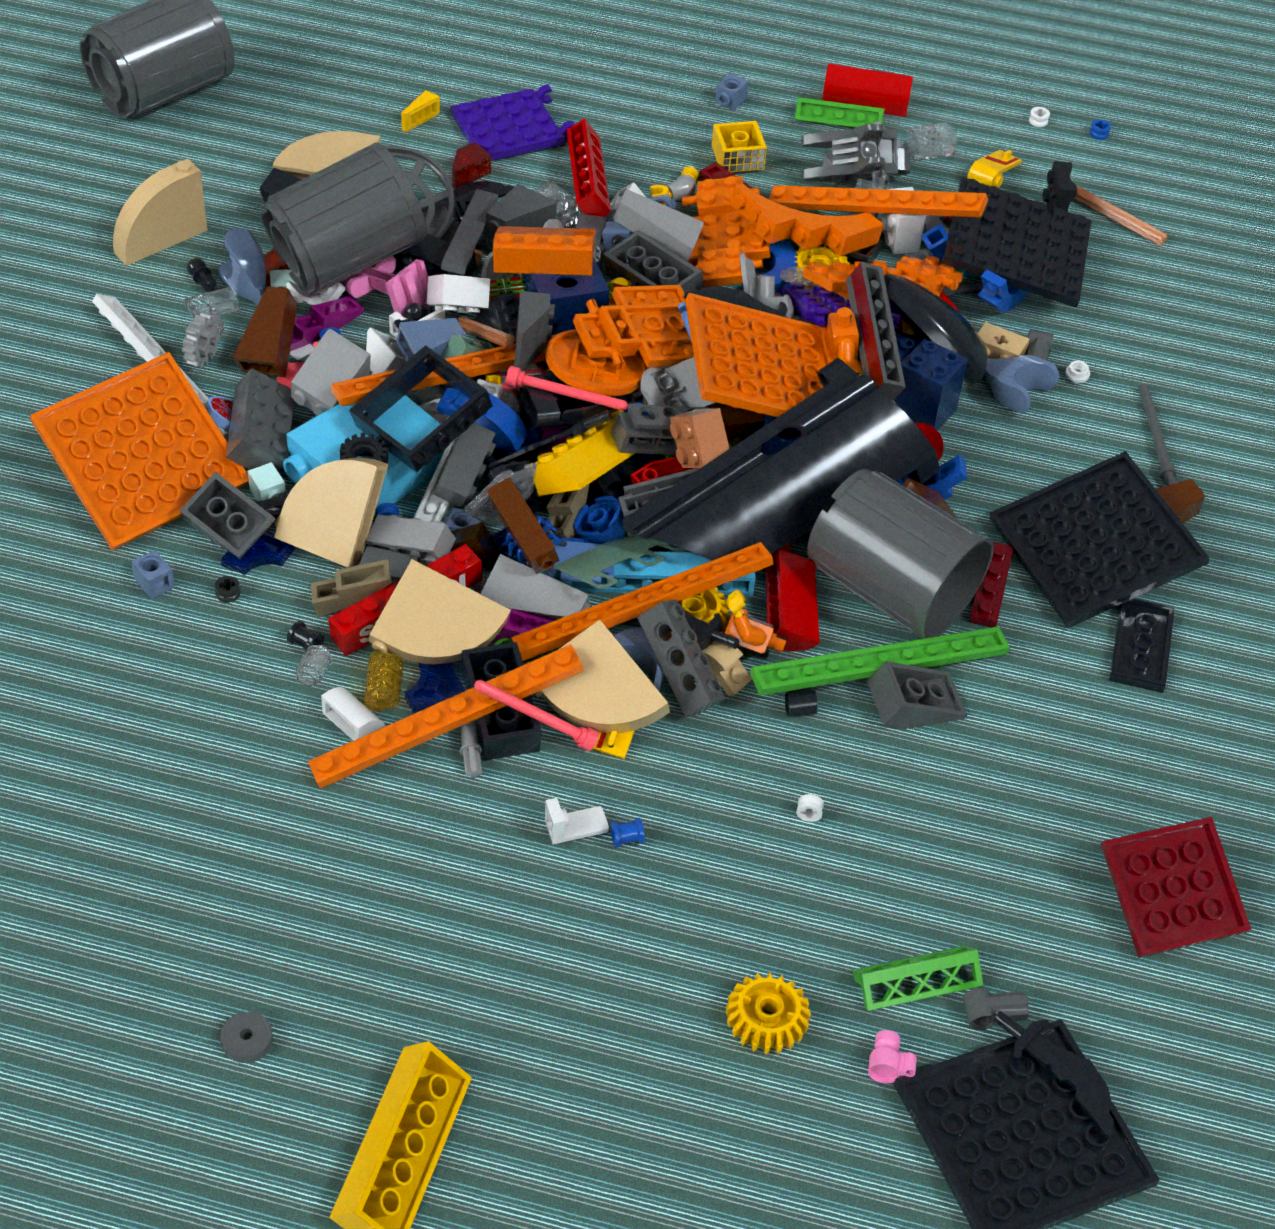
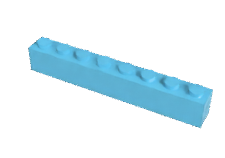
M654 552L663 556L665 560L654 566H647L628 558L614 565V578L618 582L605 589L596 588L586 582L560 580L561 572H555L554 579L583 592L629 593L711 560L689 552ZM646 554L640 556V559L645 562H654L657 560V557ZM549 569L541 571V573L548 575ZM755 572L716 587L719 593H724V595H729L734 590H740L743 595L753 596ZM601 577V583L596 584H607V578Z

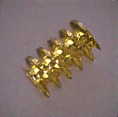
M376 649L369 656L364 705L373 711H383L397 706L400 702L399 695L401 693L400 686L402 684L401 678L404 662L400 656L390 651L384 653Z

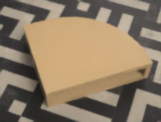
M332 131L314 134L286 147L277 156L273 163V168L303 180L375 142L381 144V139L378 135L351 131Z
M187 158L153 174L130 195L120 211L113 234L114 254L126 266L208 231L201 170Z
M348 458L325 463L314 468L304 475L288 494L281 514L275 522L276 532L274 538L347 568L359 565L388 464L369 458Z
M412 559L369 635V642L380 653L387 654L389 652L415 663L446 664L462 660V650L486 647L493 641L507 622L511 610Z
M601 620L595 622L563 646L572 644L583 665L584 671L534 693L537 698L542 696L556 713L572 724L579 727L589 726L602 733H611L612 731L621 733L637 730L658 721L670 713L668 702Z

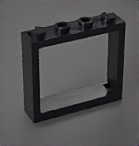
M425 345L355 404L349 412L356 427L368 436L369 434H374V439L378 436L381 437L382 442H386L388 451L417 473L437 454L447 448L460 434L468 430L475 421L485 415L493 405L487 389ZM435 372L470 399L412 450H408L373 422L430 373Z

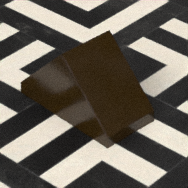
M483 522L451 531L456 539L450 552L466 544L481 559L482 567L493 570L500 549Z

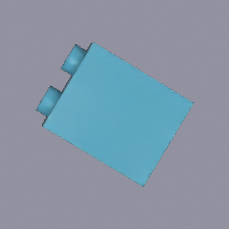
M406 395L373 422L408 450H412L440 425L437 420ZM339 403L287 433L289 457L283 461V466L293 484H296L314 468L325 463L340 460V446L342 443L345 444L346 438L352 440V435L354 434L357 437H361L360 433L364 432L356 427L349 412L355 404L341 406ZM445 449L417 473L388 451V469L377 506L383 503L394 504L430 482ZM364 455L357 458H371V456Z

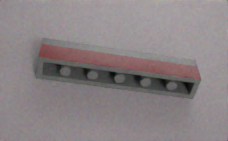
M860 262L846 279L851 311L854 313L859 334L858 349L863 374L870 377L876 383L878 389L893 401L906 386L883 269L880 266Z

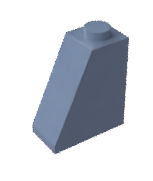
M456 318L400 322L396 342L406 361L425 345L441 356L445 347H448V342L452 335L465 336V331L460 327Z

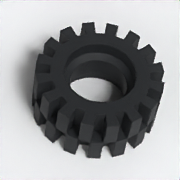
M360 433L361 437H357L354 434L352 435V440L346 438L345 444L342 443L340 446V460L366 455L371 456L369 459H375L388 464L387 444L385 441L382 442V438L379 436L374 439V434H369V437H365V433Z

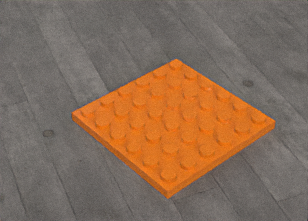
M688 293L685 303L701 399L754 411L758 414L779 417L823 388L816 372L833 361L825 327Z
M170 352L30 415L31 423L112 551L183 517L180 512L182 507L215 472L237 489L249 484L248 474L243 466L225 458L227 441Z

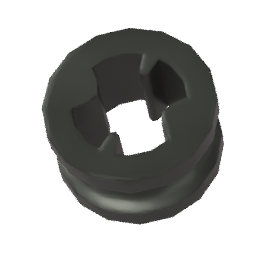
M223 576L217 579L215 590L219 601L230 603L240 597L241 592L238 579L233 576Z

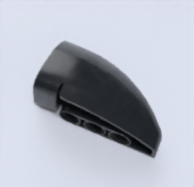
M894 274L884 275L890 305L899 311V315L921 341L926 338L967 358L968 362L963 381L968 384H974L981 380L987 366V348L985 342L972 325L946 301L920 284Z
M551 370L545 376L543 374L528 375L570 386L560 380ZM522 385V387L517 386L515 413L520 417L528 431L570 428L580 419H587L606 410L610 414L618 410ZM640 388L626 395L609 397L625 400L628 403L634 393L638 392Z

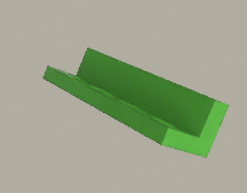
M798 97L795 120L856 128L865 124H873L877 121L882 124L884 109Z
M967 945L853 969L854 982L862 987L864 1005L867 1011L984 986L978 949ZM971 963L973 980L962 982L955 977L962 965ZM947 968H952L950 972L945 970ZM940 970L947 977L940 987L933 988L926 982L933 971ZM923 974L921 979L916 975ZM911 976L918 983L912 993L904 994L897 988L905 977ZM895 980L892 985L887 982ZM883 983L889 988L883 999L872 1001L870 985ZM923 986L927 988V990L921 991ZM894 993H897L898 995H900V996L892 997Z

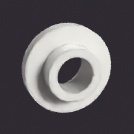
M1074 361L1066 368L1065 374L1072 382L1083 383L1089 379L1090 371L1086 363Z

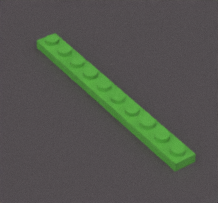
M993 627L754 666L751 669L750 675L759 695L762 696L869 678L885 661L928 668L1005 655L1010 647L1000 627Z

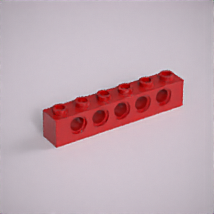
M584 118L567 129L576 204L586 215L605 217L611 211L600 136Z

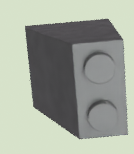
M517 184L486 212V250L493 251L494 236L499 226L543 227L549 219H556L557 201Z

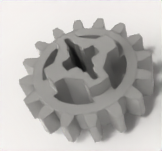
M201 312L200 316L195 315V321H190V325L185 331L186 338L183 339L182 352H185L183 359L187 360V364L202 368L203 365H208L209 358L213 359V355L218 349L217 342L220 341L221 331L220 328H217L220 322L216 320V316Z

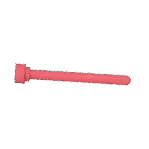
M510 366L507 372L505 385L517 388V386L522 387V385L622 411L628 407V403L625 400L525 375V372L521 371V368Z
M478 680L474 684L477 691L573 737L577 746L586 751H591L598 740L599 732L589 726L578 728L483 680Z

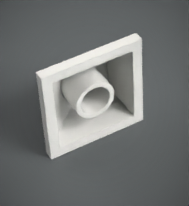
M370 327L367 331L366 351L371 354V375L398 369L406 360L396 342L397 339Z

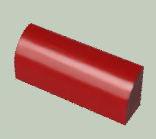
M828 63L822 100L883 108V114L906 117L913 76Z
M779 549L772 555L773 565L765 568L767 623L774 626L773 633L787 638L783 650L792 652L809 650L820 643L815 562Z

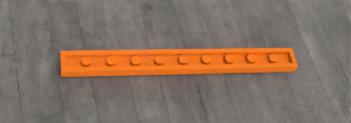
M774 185L768 198L783 206L799 210L982 217L988 202L986 193Z
M546 340L545 350L531 364L546 361L545 356L550 340ZM515 343L513 344L514 347L510 349L500 346L446 358L445 360L470 378L491 374L514 366ZM396 370L332 383L331 393L341 406L353 405L363 399ZM432 372L410 391L447 384L448 382L435 372Z
M759 542L511 637L512 642H517L522 661L534 658L550 650L562 647L598 620H601L607 629L612 628L615 625L637 618L662 601L684 600L747 574L760 571L773 565V558L765 546Z
M572 644L493 678L487 681V683L519 699H523L583 672L584 668ZM473 687L311 759L308 763L321 789L507 705L477 691Z

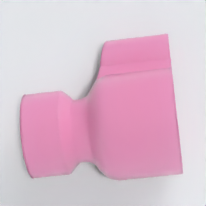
M882 1030L875 1036V1049L870 1054L868 1075L879 1083H893L900 1076L913 1077L916 1072V1055L910 1052H898L901 1038L894 1031Z

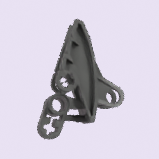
M865 124L851 130L818 132L801 136V147L832 148L833 165L803 169L802 181L863 184L869 181L872 185H885L890 182L889 175L901 176L910 173V150L897 148V129H884L882 124Z

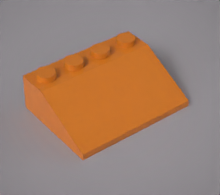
M499 226L493 243L494 272L592 276L596 229Z

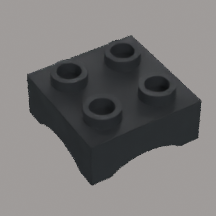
M1054 161L1052 170H1049L1047 173L1048 187L1043 190V202H1046V205L1061 208L1068 212V207L1077 194V186L1070 178L1072 162Z

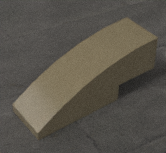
M589 484L580 490L555 493L547 505V510L550 514L548 519L551 520L549 523L557 531L548 529L545 532L546 534L553 532L558 538L576 537L577 532L574 527V520L580 509L586 505Z
M386 559L335 570V578L311 583L312 604L317 616L320 617L344 610L390 585L392 581L389 560Z

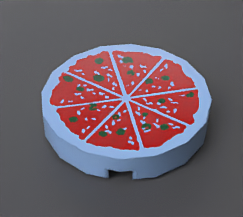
M221 396L210 397L205 405L206 410L217 426L229 431L233 400Z

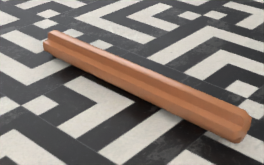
M1076 185L1077 194L1074 198L1075 200L1159 246L1166 242V233Z
M465 317L458 318L459 325L465 332L509 349L514 347L513 342L516 341V338L513 335Z

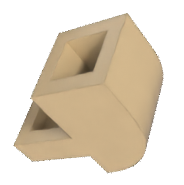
M713 641L706 649L702 650V653L709 660V667L728 697L735 695L752 680L739 660L743 654L738 648L733 649Z

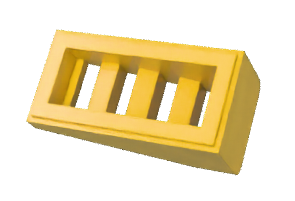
M426 90L401 112L402 131L407 132L440 113V97Z

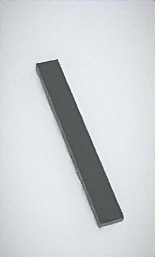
M476 189L442 260V270L465 275L486 228V212L497 203L498 194Z

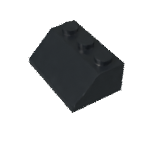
M506 293L493 297L489 301L488 308L482 309L473 321L511 334L516 338L519 310L517 293ZM475 336L477 340L489 342L495 348L501 346L496 343L485 340L483 338H480L478 336Z

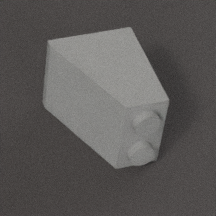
M329 328L291 381V398L297 404L304 405L312 410L316 416L339 404L331 393L332 383L370 375L371 354Z

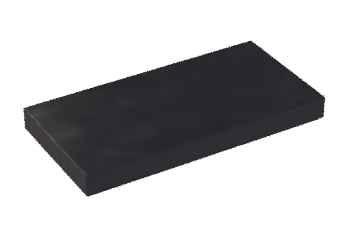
M1136 599L1120 604L1109 681L1160 693L1164 692L1175 608Z

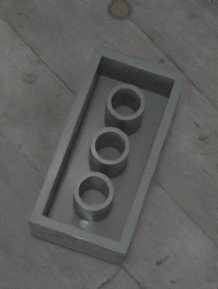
M639 230L603 254L606 275L612 280L625 278L632 283V286L681 285L684 293L692 290L699 291L701 288H704L701 270Z
M252 368L237 383L234 392L225 458L249 470L271 462L278 472L284 467L283 461L288 458L287 433L291 431L294 399L291 398V389Z

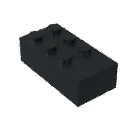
M517 642L462 650V674L466 690L473 688L478 680L487 682L523 666ZM531 695L521 699L534 706ZM505 706L474 720L477 725V734L482 746L484 761L540 752L541 729L539 722L524 713Z

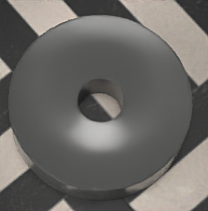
M242 1012L232 1016L225 1022L220 1033L224 1053L228 1058L239 1063H252L260 1060L269 1052L273 1043L272 1028L269 1021L264 1016L255 1012ZM245 1035L252 1036L248 1040L242 1039V1037Z

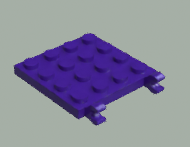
M549 85L541 86L536 92L533 89H524L515 93L482 98L478 101L451 106L453 118L481 163L563 145L564 140H568L567 129L575 125L573 121L565 122L560 128L555 124L542 104L552 102L550 95H545L552 92Z
M791 283L790 286H783L782 296L784 294L789 295L794 309L805 321H813L814 325L826 327L825 321H828V315L836 313L839 308L846 307L851 309L850 300L835 292H830L817 284H814L813 287H805L801 283ZM890 306L894 329H897L898 326L896 324H900L901 316L899 311Z

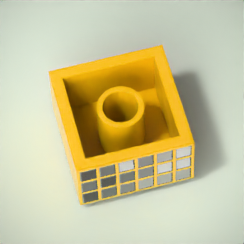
M757 121L713 124L711 146L718 164L731 173L763 170L765 168L767 147Z

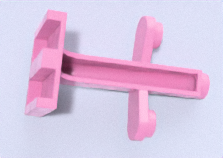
M391 256L377 263L374 268L369 267L355 274V278L347 281L346 291L355 298H359L373 290L389 295L394 312L397 311L405 318L404 308L407 304L415 302L421 307L423 304H427L428 274L424 261L418 259L398 274H391L396 268V259L394 256Z

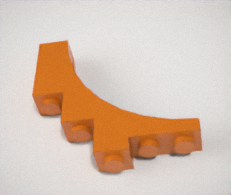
M742 183L735 185L729 204L756 225L754 232L769 244L790 238L804 250L825 244L839 256L877 244L884 224L869 212L848 216H830L792 209L755 193Z

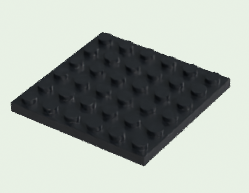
M962 177L957 192L986 193L988 202L982 217L952 216L942 263L982 276L987 269L1006 279L1009 286L1077 308L1081 296L1092 220L1082 215L1066 212L1061 208L1045 205L1037 200L1033 201L1024 198L1016 193L1000 190L995 186L979 183L974 179Z
M1126 451L989 513L991 522L1006 543L1013 547L1014 554L1067 628L1073 627L1209 564V556Z
M1062 1019L1049 1023L1047 1031L1040 1033L1055 1045L1085 1058ZM1014 1036L918 1070L913 1077L902 1076L895 1079L894 1087L972 1229H1048L1155 1187L1160 1181L1113 1102V1109L1110 1111V1115L1114 1119L1113 1134L1107 1138L1102 1135L1097 1124L1074 1098L1076 1093L1074 1087L1068 1083L1060 1082L1051 1072L1049 1066H1044L1025 1051L1021 1054L1018 1063L1012 1062V1049L1017 1040Z

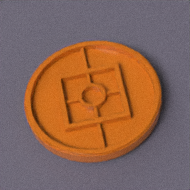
M576 329L564 331L554 336L548 344L545 356L548 367L560 380L572 387L605 396H621L636 391L640 388L642 375L646 371V364L638 351L635 356L622 357L626 363L623 369H616L610 357L590 358Z

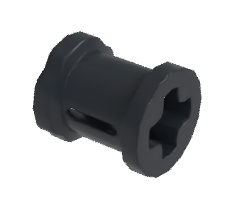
M297 621L289 629L287 641L290 644L301 646L305 649L306 653L314 655L322 646L324 635L319 632H313L306 627L304 622Z

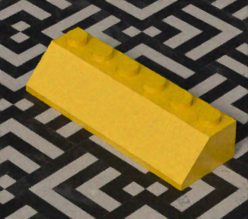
M617 410L610 414V421L590 428L580 435L571 436L566 439L567 443L554 446L552 448L553 452L537 457L538 461L530 465L529 468L539 496L580 490L635 454L619 453L611 434L618 412H623L622 410Z
M429 1041L406 1046L400 1054L329 1217L343 1229L411 1228L472 1079L468 1073Z

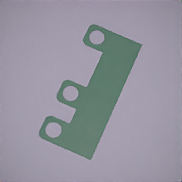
M626 533L621 539L608 541L553 566V568L596 588L605 589L616 584L618 580L600 572L628 558L647 566H654L665 560L663 556L648 550L656 545H661L674 552L686 550L673 548L669 544L655 539H644L636 535L628 537ZM646 554L657 557V560L645 562L640 559V556ZM595 577H605L610 582L605 585H599L594 583L592 579Z

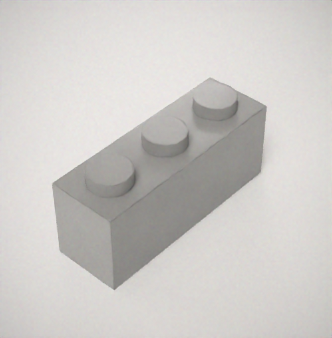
M391 514L389 516L377 515L366 542L370 547L418 556L419 562L431 563L450 553L456 538L444 522L423 521L415 517L407 519Z

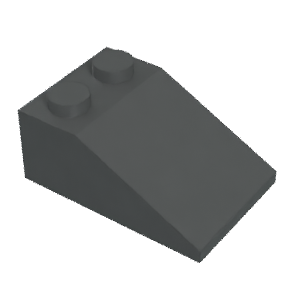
M520 291L514 366L521 368V371H524L545 350L546 340H551L552 325H548V320L554 319L555 304H550V294Z
M217 472L204 483L180 510L187 523L206 538L239 559L276 520Z
M885 661L867 681L884 726L909 729L962 720L967 717L952 677L947 671Z

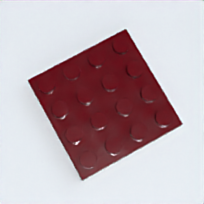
M1212 817L1109 839L1101 843L1138 958L1235 936L1252 930Z

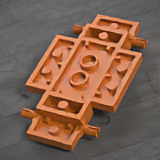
M742 176L697 181L696 194L694 196L682 197L683 206L696 205L698 207L699 216L693 218L704 222L688 260L690 264L702 271L704 288L743 283L740 253H745V257L753 261L755 269L763 268L762 259L770 258V244L754 232L756 225L729 205L735 185L743 184ZM759 187L751 188L752 191L760 195Z
M903 256L900 261H897L896 268H890L886 262L879 260L870 263L871 265L882 267L884 275L894 274L907 278L927 288L939 297L944 287L956 290L963 276V273L955 270L954 267L939 262V258L927 256L922 260ZM810 262L808 267H804L802 277L849 300L846 279L860 262H855L854 265L834 262L833 265L829 266Z
M681 285L614 287L612 296L617 305L601 306L599 308L596 300L593 299L592 301L590 299L586 302L589 313L575 314L573 319L575 328L589 357H610L616 369H623L626 366L622 357L635 356L637 350H639L647 368L673 366L694 357L691 340L681 313L678 310V305L685 302V293Z

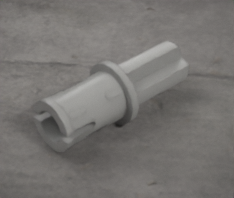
M467 723L459 727L462 744L459 751L460 755L463 756L466 776L476 778L482 774L480 754L483 750L478 742L477 725L475 723Z

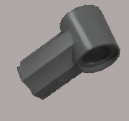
M1030 329L1027 355L1036 356L1048 361L1054 333Z
M973 989L963 996L969 1026L974 1030H984L994 1026L996 1023L993 1020L999 1011H1002L1014 1021L1027 1020L1029 1016V1003L1027 995L1023 991L990 994L986 989Z

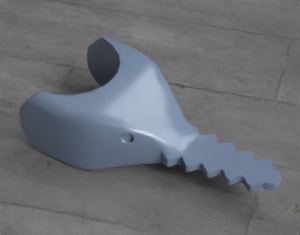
M234 228L226 233L224 240L225 246L229 251V258L232 261L222 264L219 276L231 293L251 300L258 306L266 286L265 258L262 249L249 230Z
M1021 355L1000 359L987 358L984 377L996 401L1008 409L1023 414L1031 405V398L1027 390L1042 389L1048 391L1052 389L1059 381V372L1057 367L1050 361L1032 355Z
M631 626L630 629L613 635L645 674L649 675L654 686L661 693L665 674L643 628Z

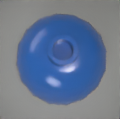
M598 497L594 499L595 504L590 507L586 504L577 513L574 520L576 532L580 538L587 539L592 543L604 544L608 541L618 540L626 533V530L623 528L624 518L621 506L615 497Z

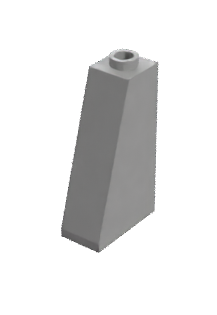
M626 189L623 198L618 196L613 207L617 211L614 217L616 222L633 233L639 230L688 262L704 222Z
M500 554L481 592V595L504 607L555 621L592 607V604L589 603V594L541 572L536 574L532 568Z

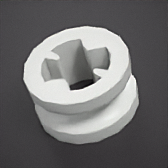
M1043 107L1033 108L1029 117L1030 124L1035 127L1046 126L1050 116L1049 110Z
M803 795L798 799L796 814L804 821H818L822 818L824 802L816 795Z

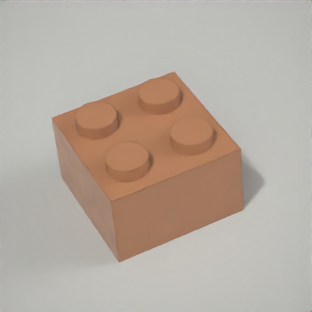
M720 408L696 409L670 417V432L673 438H675L677 446L676 457L682 468H702L729 450Z

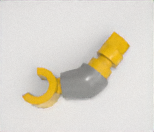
M685 166L681 175L666 186H650V195L669 194L670 199L675 198V201L682 200V197L691 196L696 189V180L699 172L694 167ZM658 201V203L666 206L664 202Z

